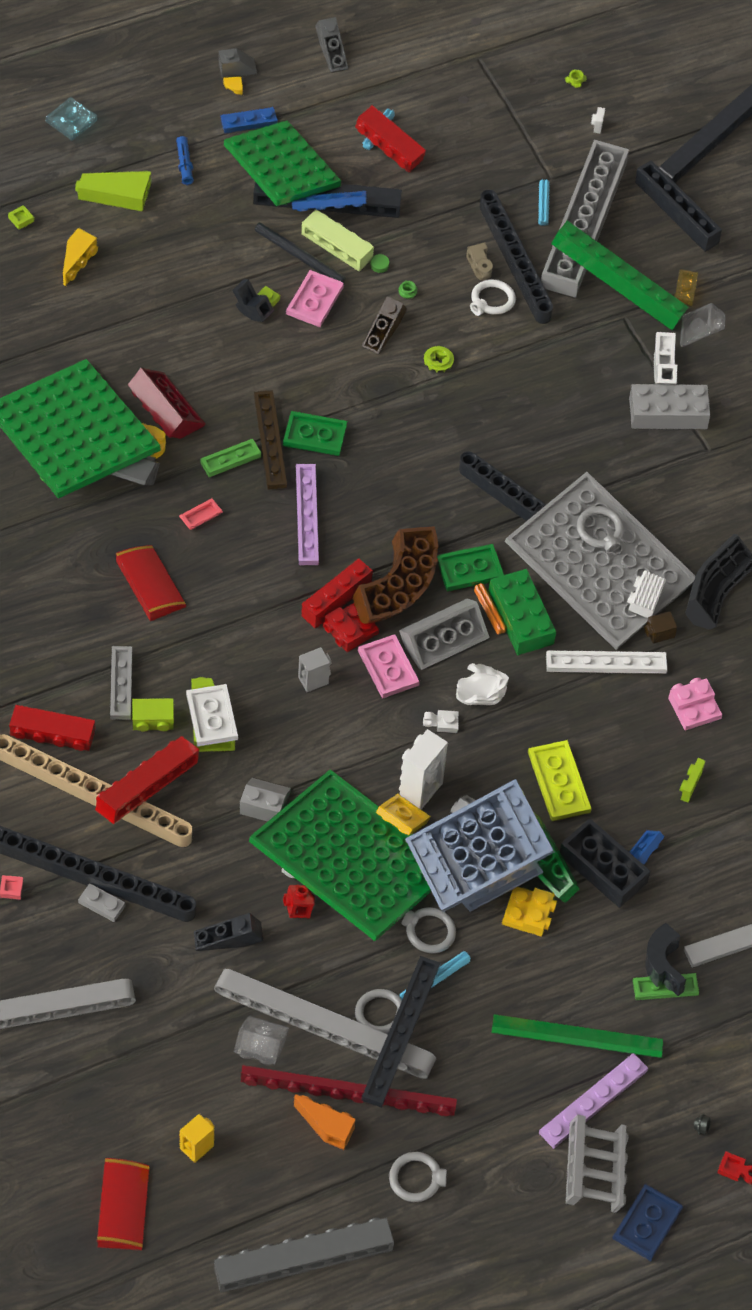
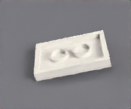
M227 684L186 690L197 746L238 740Z

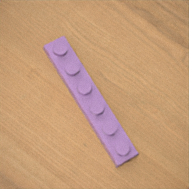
M296 464L299 565H318L315 464Z
M631 1054L541 1128L539 1134L554 1149L569 1137L570 1122L577 1114L586 1116L587 1122L644 1075L648 1067L635 1054Z

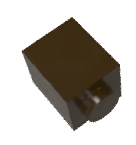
M670 611L648 617L645 633L647 637L651 638L653 644L675 638L677 625Z

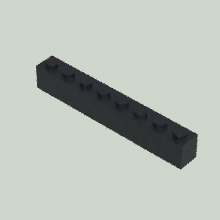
M255 182L253 205L292 208V202L276 206ZM341 184V187L315 194L366 191L367 201L362 206L345 205L343 208L330 206L318 211L399 218L402 189ZM308 208V210H317L316 208Z

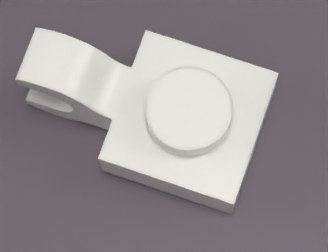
M438 710L437 715L432 712H425L423 726H437V732L457 733L458 711Z

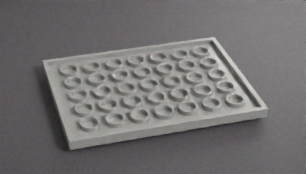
M588 472L573 482L505 540L536 573L616 650L647 624L648 618L628 610L630 603H627L631 591L634 593L636 591V587L633 585L637 576H642L643 572L647 571L666 579L652 616L658 615L687 590L695 580V575ZM596 506L606 507L615 511L620 516L624 530L619 540L621 546L616 551L607 553L605 548L591 546L580 537L577 531V521L586 509ZM603 514L592 515L585 522L586 532L598 540L614 535L616 531L614 521Z

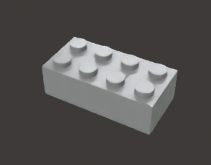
M632 384L629 396L632 429L708 428L710 407L707 385Z

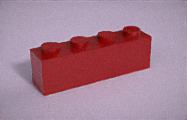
M373 105L358 117L355 128L359 133L365 135L375 146L383 150L388 157L396 161L401 168L410 172L423 161L426 150Z
M357 559L302 603L301 617L314 628H317L324 622L325 615L339 607L342 608L353 599V595L359 585L372 582L373 570L363 561Z
M15 705L9 725L10 736L15 738L30 739L38 743H51L58 747H71L78 751H90L96 731L95 720Z

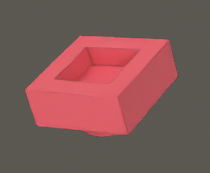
M2 875L0 898L21 900L23 877Z

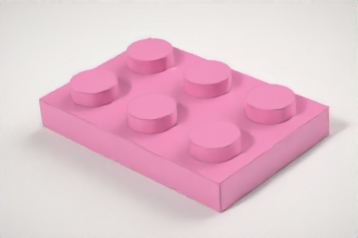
M310 270L286 309V314L321 327L344 288V283Z
M395 634L358 647V652L382 699L419 686V680Z

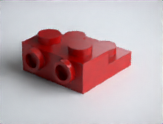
M355 603L344 609L339 607L324 616V629L327 633L333 635L337 645L343 647L346 652L379 634V628L375 623L364 624L361 622Z

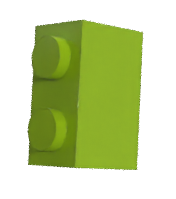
M173 698L133 699V730L141 732L148 730H174Z

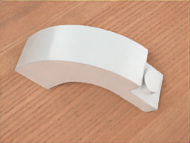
M656 332L654 353L655 384H677L675 333Z

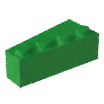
M534 813L554 850L553 854L538 861L543 871L538 877L560 900L566 903L580 888L542 819Z

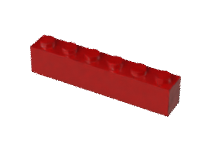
M182 736L175 741H171L167 747L157 751L149 760L143 761L135 770L129 771L121 780L115 781L110 788L101 791L96 798L95 810L111 823H116L197 764L200 749Z

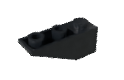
M247 913L194 931L196 951L246 947L263 941L261 921L251 913Z

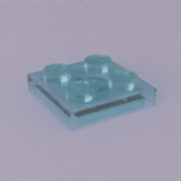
M72 97L46 116V122L70 140H74L97 121V115Z

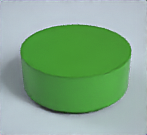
M383 254L373 256L371 259L372 270L378 273L387 271L389 268L388 257Z

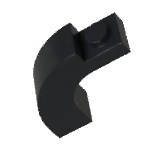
M664 923L649 939L645 967L650 980L656 987L664 983L668 990L673 991L679 996L685 990L686 978L668 963L666 957L678 949L681 935L667 923Z

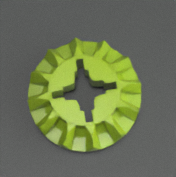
M435 346L425 352L424 363L425 366L429 367V370L445 372L446 369H451L454 363V356L449 349ZM436 357L439 358V360H442V363H439V361H435Z

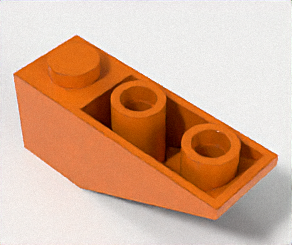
M295 1094L294 1107L322 1140L344 1150L354 1131L355 1119L348 1113H340L333 1110L329 1105L318 1104L307 1096Z

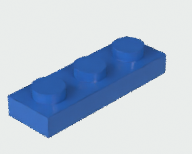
M274 107L221 115V123L224 133H231L277 124V117Z

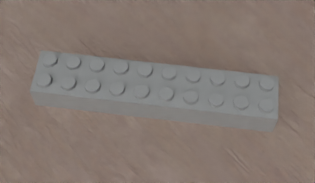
M594 140L560 228L568 220L596 241L598 240L626 167L629 149ZM553 246L543 270L541 282L547 290L576 298L586 269Z

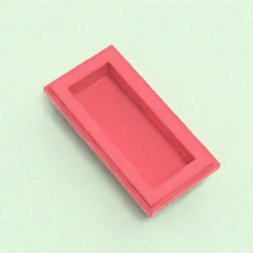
M211 498L179 515V517L192 530L220 515L223 511Z

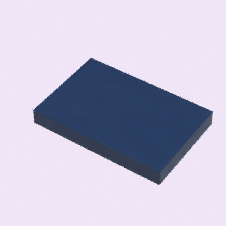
M645 1184L612 1239L651 1261L682 1211L683 1205Z

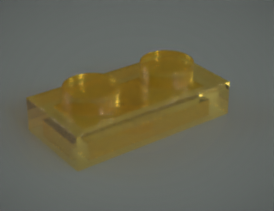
M680 269L675 298L685 305L692 306L698 273Z

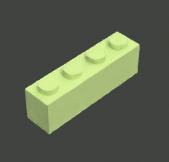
M315 210L302 222V235L354 269L360 271L371 261L374 246L358 237L354 232L344 228L340 223L333 221L326 214Z

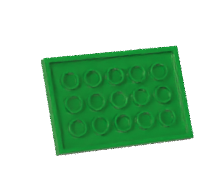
M288 121L224 139V146L276 206L341 187L339 177Z

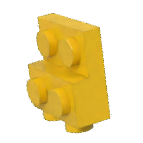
M520 887L514 888L502 920V925L542 937L544 929L548 930L551 918L548 917L549 913H554L557 900H554L555 894L538 888H534V891Z

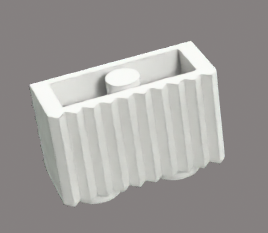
M644 571L642 576H637L633 585L636 587L635 593L631 591L627 603H630L628 610L646 618L652 616L666 579Z

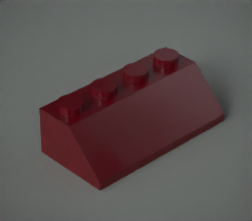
M140 368L129 382L128 386L131 388L132 394L143 403V408L151 413L153 420L163 428L167 437L181 439L205 426V422L164 372Z

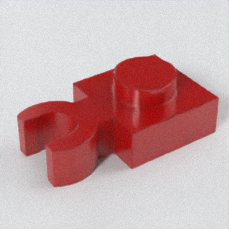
M725 1151L717 1173L735 1181H738L741 1176L747 1183L752 1184V1177L748 1174L752 1172V1165H744L746 1159Z

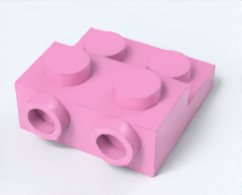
M695 678L691 680L690 684L684 686L679 683L670 690L668 699L684 730L722 718V713L714 699L715 693L707 678L703 680Z

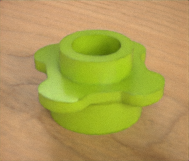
M572 70L565 81L571 83L575 88H579L587 78L582 71Z

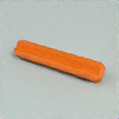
M484 584L476 585L474 592L496 633L506 632L507 627Z

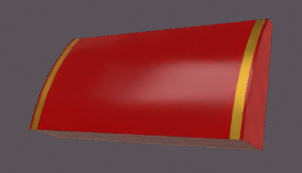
M152 545L133 547L116 553V562L150 621L186 607L183 598Z
M105 1158L97 1238L98 1247L142 1250L149 1165L129 1160Z

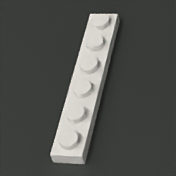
M546 652L547 672H667L666 652Z

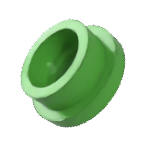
M404 281L399 286V294L406 299L413 298L417 294V287L412 281Z

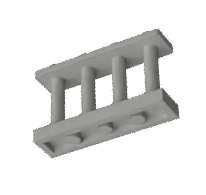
M577 1114L570 1122L566 1204L575 1205L581 1198L588 1197L611 1202V1212L616 1213L626 1202V1194H624V1186L627 1180V1174L624 1172L628 1155L625 1153V1147L628 1142L626 1125H621L615 1132L590 1128L585 1124L586 1116ZM590 1136L614 1141L613 1153L587 1147L584 1144L585 1137ZM588 1156L612 1161L613 1173L586 1168L583 1165L584 1157ZM583 1177L612 1182V1193L585 1188Z

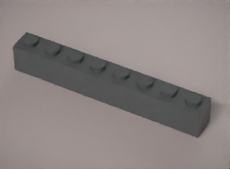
M373 1218L367 1223H352L342 1229L331 1228L322 1234L316 1235L311 1233L304 1236V1238L297 1240L287 1239L277 1245L266 1244L261 1249H246L232 1256L225 1254L214 1260V1271L220 1293L392 1251L394 1241L387 1218Z

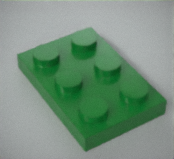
M291 411L283 446L340 456L347 421Z
M493 544L437 555V564L447 591L476 586L480 583L486 584L490 582V579L504 575Z

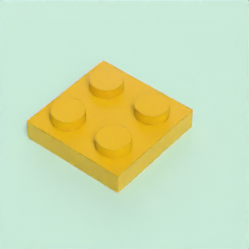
M396 794L380 805L376 811L383 820L392 823L400 832L411 835L424 826L431 817L399 794Z

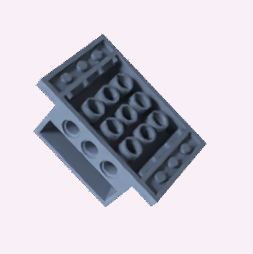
M516 779L405 839L442 912L460 903H463L470 912L543 873L538 861L554 853Z

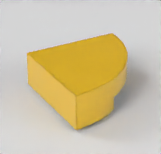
M241 77L223 78L224 86L227 89L234 91L235 94H243Z

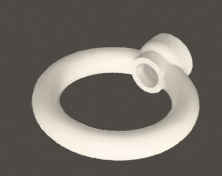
M482 281L473 288L471 294L473 302L470 304V308L476 316H480L484 312L488 314L505 313L515 304V292L508 284L502 281ZM496 287L507 293L508 302L499 307L488 306L484 299L479 298V293L485 288Z

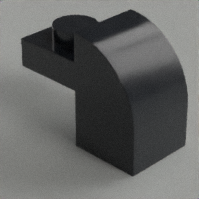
M243 279L232 290L238 300L235 304L243 315L253 321L263 322L275 311L267 295L256 294L249 279Z

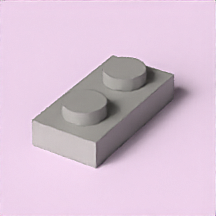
M90 883L78 899L79 904L113 922L116 921L125 908L124 901Z

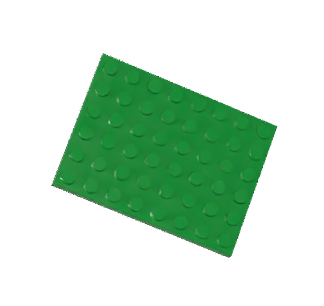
M87 359L0 398L1 429L58 499L161 451L160 444Z
M331 769L249 838L251 844L374 941L380 938L431 892L405 840L411 835L400 832L392 823L383 820L376 813L378 806Z

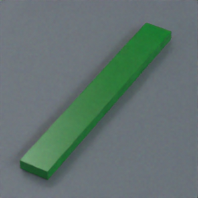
M496 1014L493 1016L492 1033L662 1057L663 1039Z

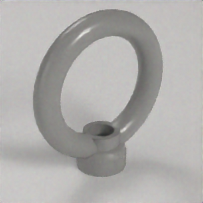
M596 506L586 509L579 516L577 531L587 544L605 548L607 553H612L621 546L619 540L622 537L624 527L620 516L615 511L606 507ZM603 514L614 521L616 531L614 535L598 540L586 532L585 522L592 515Z
M427 907L416 912L410 910L406 913L401 923L406 926L410 942L417 949L426 953L445 951L453 944L456 937L454 921L446 912H442L437 908ZM435 916L441 919L448 929L446 939L437 945H429L419 940L415 934V926L420 918Z
M386 989L369 991L356 1004V1020L361 1024L388 1034L393 1022L385 1026H375L369 1023L364 1017V1007L370 1000L382 997L394 1002L398 1011L402 999L396 993Z
M409 1152L400 1156L390 1169V1185L393 1191L406 1201L421 1202L427 1200L437 1192L439 1187H446L447 1170L440 1169L435 1159L422 1152ZM421 1161L431 1168L432 1183L428 1189L420 1193H410L400 1186L398 1173L400 1168L407 1162Z

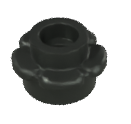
M702 1114L700 1117H696L694 1130H697L698 1135L708 1134L711 1118Z

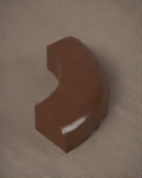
M435 526L399 529L392 540L394 551L392 569L384 578L359 585L353 595L355 607L362 623H375L394 617L409 608L425 592L433 578L438 561V539Z

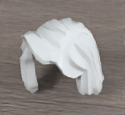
M470 664L467 669L475 673L470 677L458 680L456 698L466 705H495L500 702L506 693L509 677L492 667L483 664Z

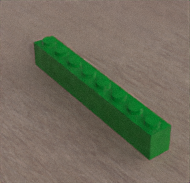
M568 220L553 239L551 244L669 329L673 330L688 309V306Z

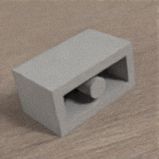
M321 647L299 656L298 677L306 692L329 684L331 659L327 653H324Z

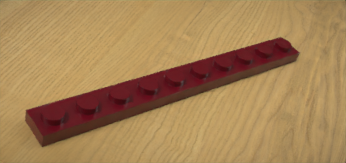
M242 1065L241 1082L249 1086L263 1085L269 1089L282 1088L293 1093L307 1092L313 1096L326 1095L338 1100L345 1098L351 1099L356 1103L365 1102L362 1101V1095L366 1088L365 1084ZM390 1088L383 1106H394L400 1110L414 1109L420 1113L433 1112L440 1116H454L457 1099Z

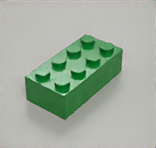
M527 569L490 579L488 593L507 627L506 632L516 654L521 655L554 645L556 630Z

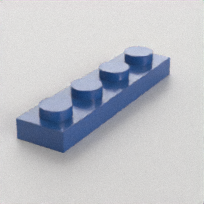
M366 191L312 195L292 201L293 210L306 211L308 208L323 210L330 206H334V208H343L345 205L359 207L366 204L367 193Z

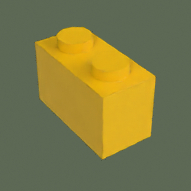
M198 1114L180 1130V1149L194 1163L214 1147V1125L208 1118L204 1119Z

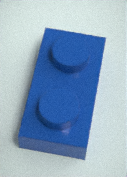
M646 830L629 853L642 864H645L649 856L658 848L659 843L663 840V834L661 831Z

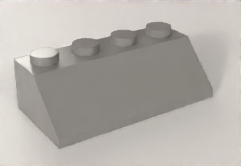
M465 599L399 630L405 649L420 670L490 638L478 603L470 599Z

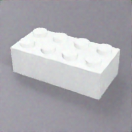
M428 729L423 735H418L411 750L407 749L403 754L402 775L400 777L401 785L399 787L400 795L421 810L443 784L448 745L447 741Z

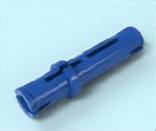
M181 136L176 139L180 162L178 168L181 172L182 183L190 185L194 181L192 176L193 164L190 161L188 139Z

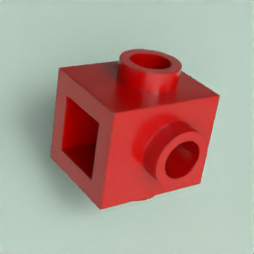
M289 885L287 894H284L283 903L284 906H287L289 918H310L315 904V896L304 885Z

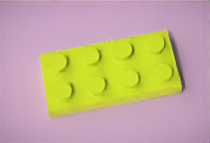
M565 740L529 748L528 754L551 821L591 813V806L568 741Z

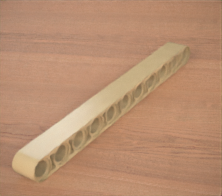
M0 735L1 761L96 806L98 794L112 786L8 735ZM143 802L121 818L179 847L189 846L192 842V826L190 823L147 802ZM149 815V816H151V817H149V818H144L143 816ZM168 824L169 826L163 827L161 825Z

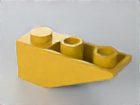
M79 228L67 242L63 269V285L65 286L75 279L77 272L86 266L89 258L94 256L98 250L97 237Z

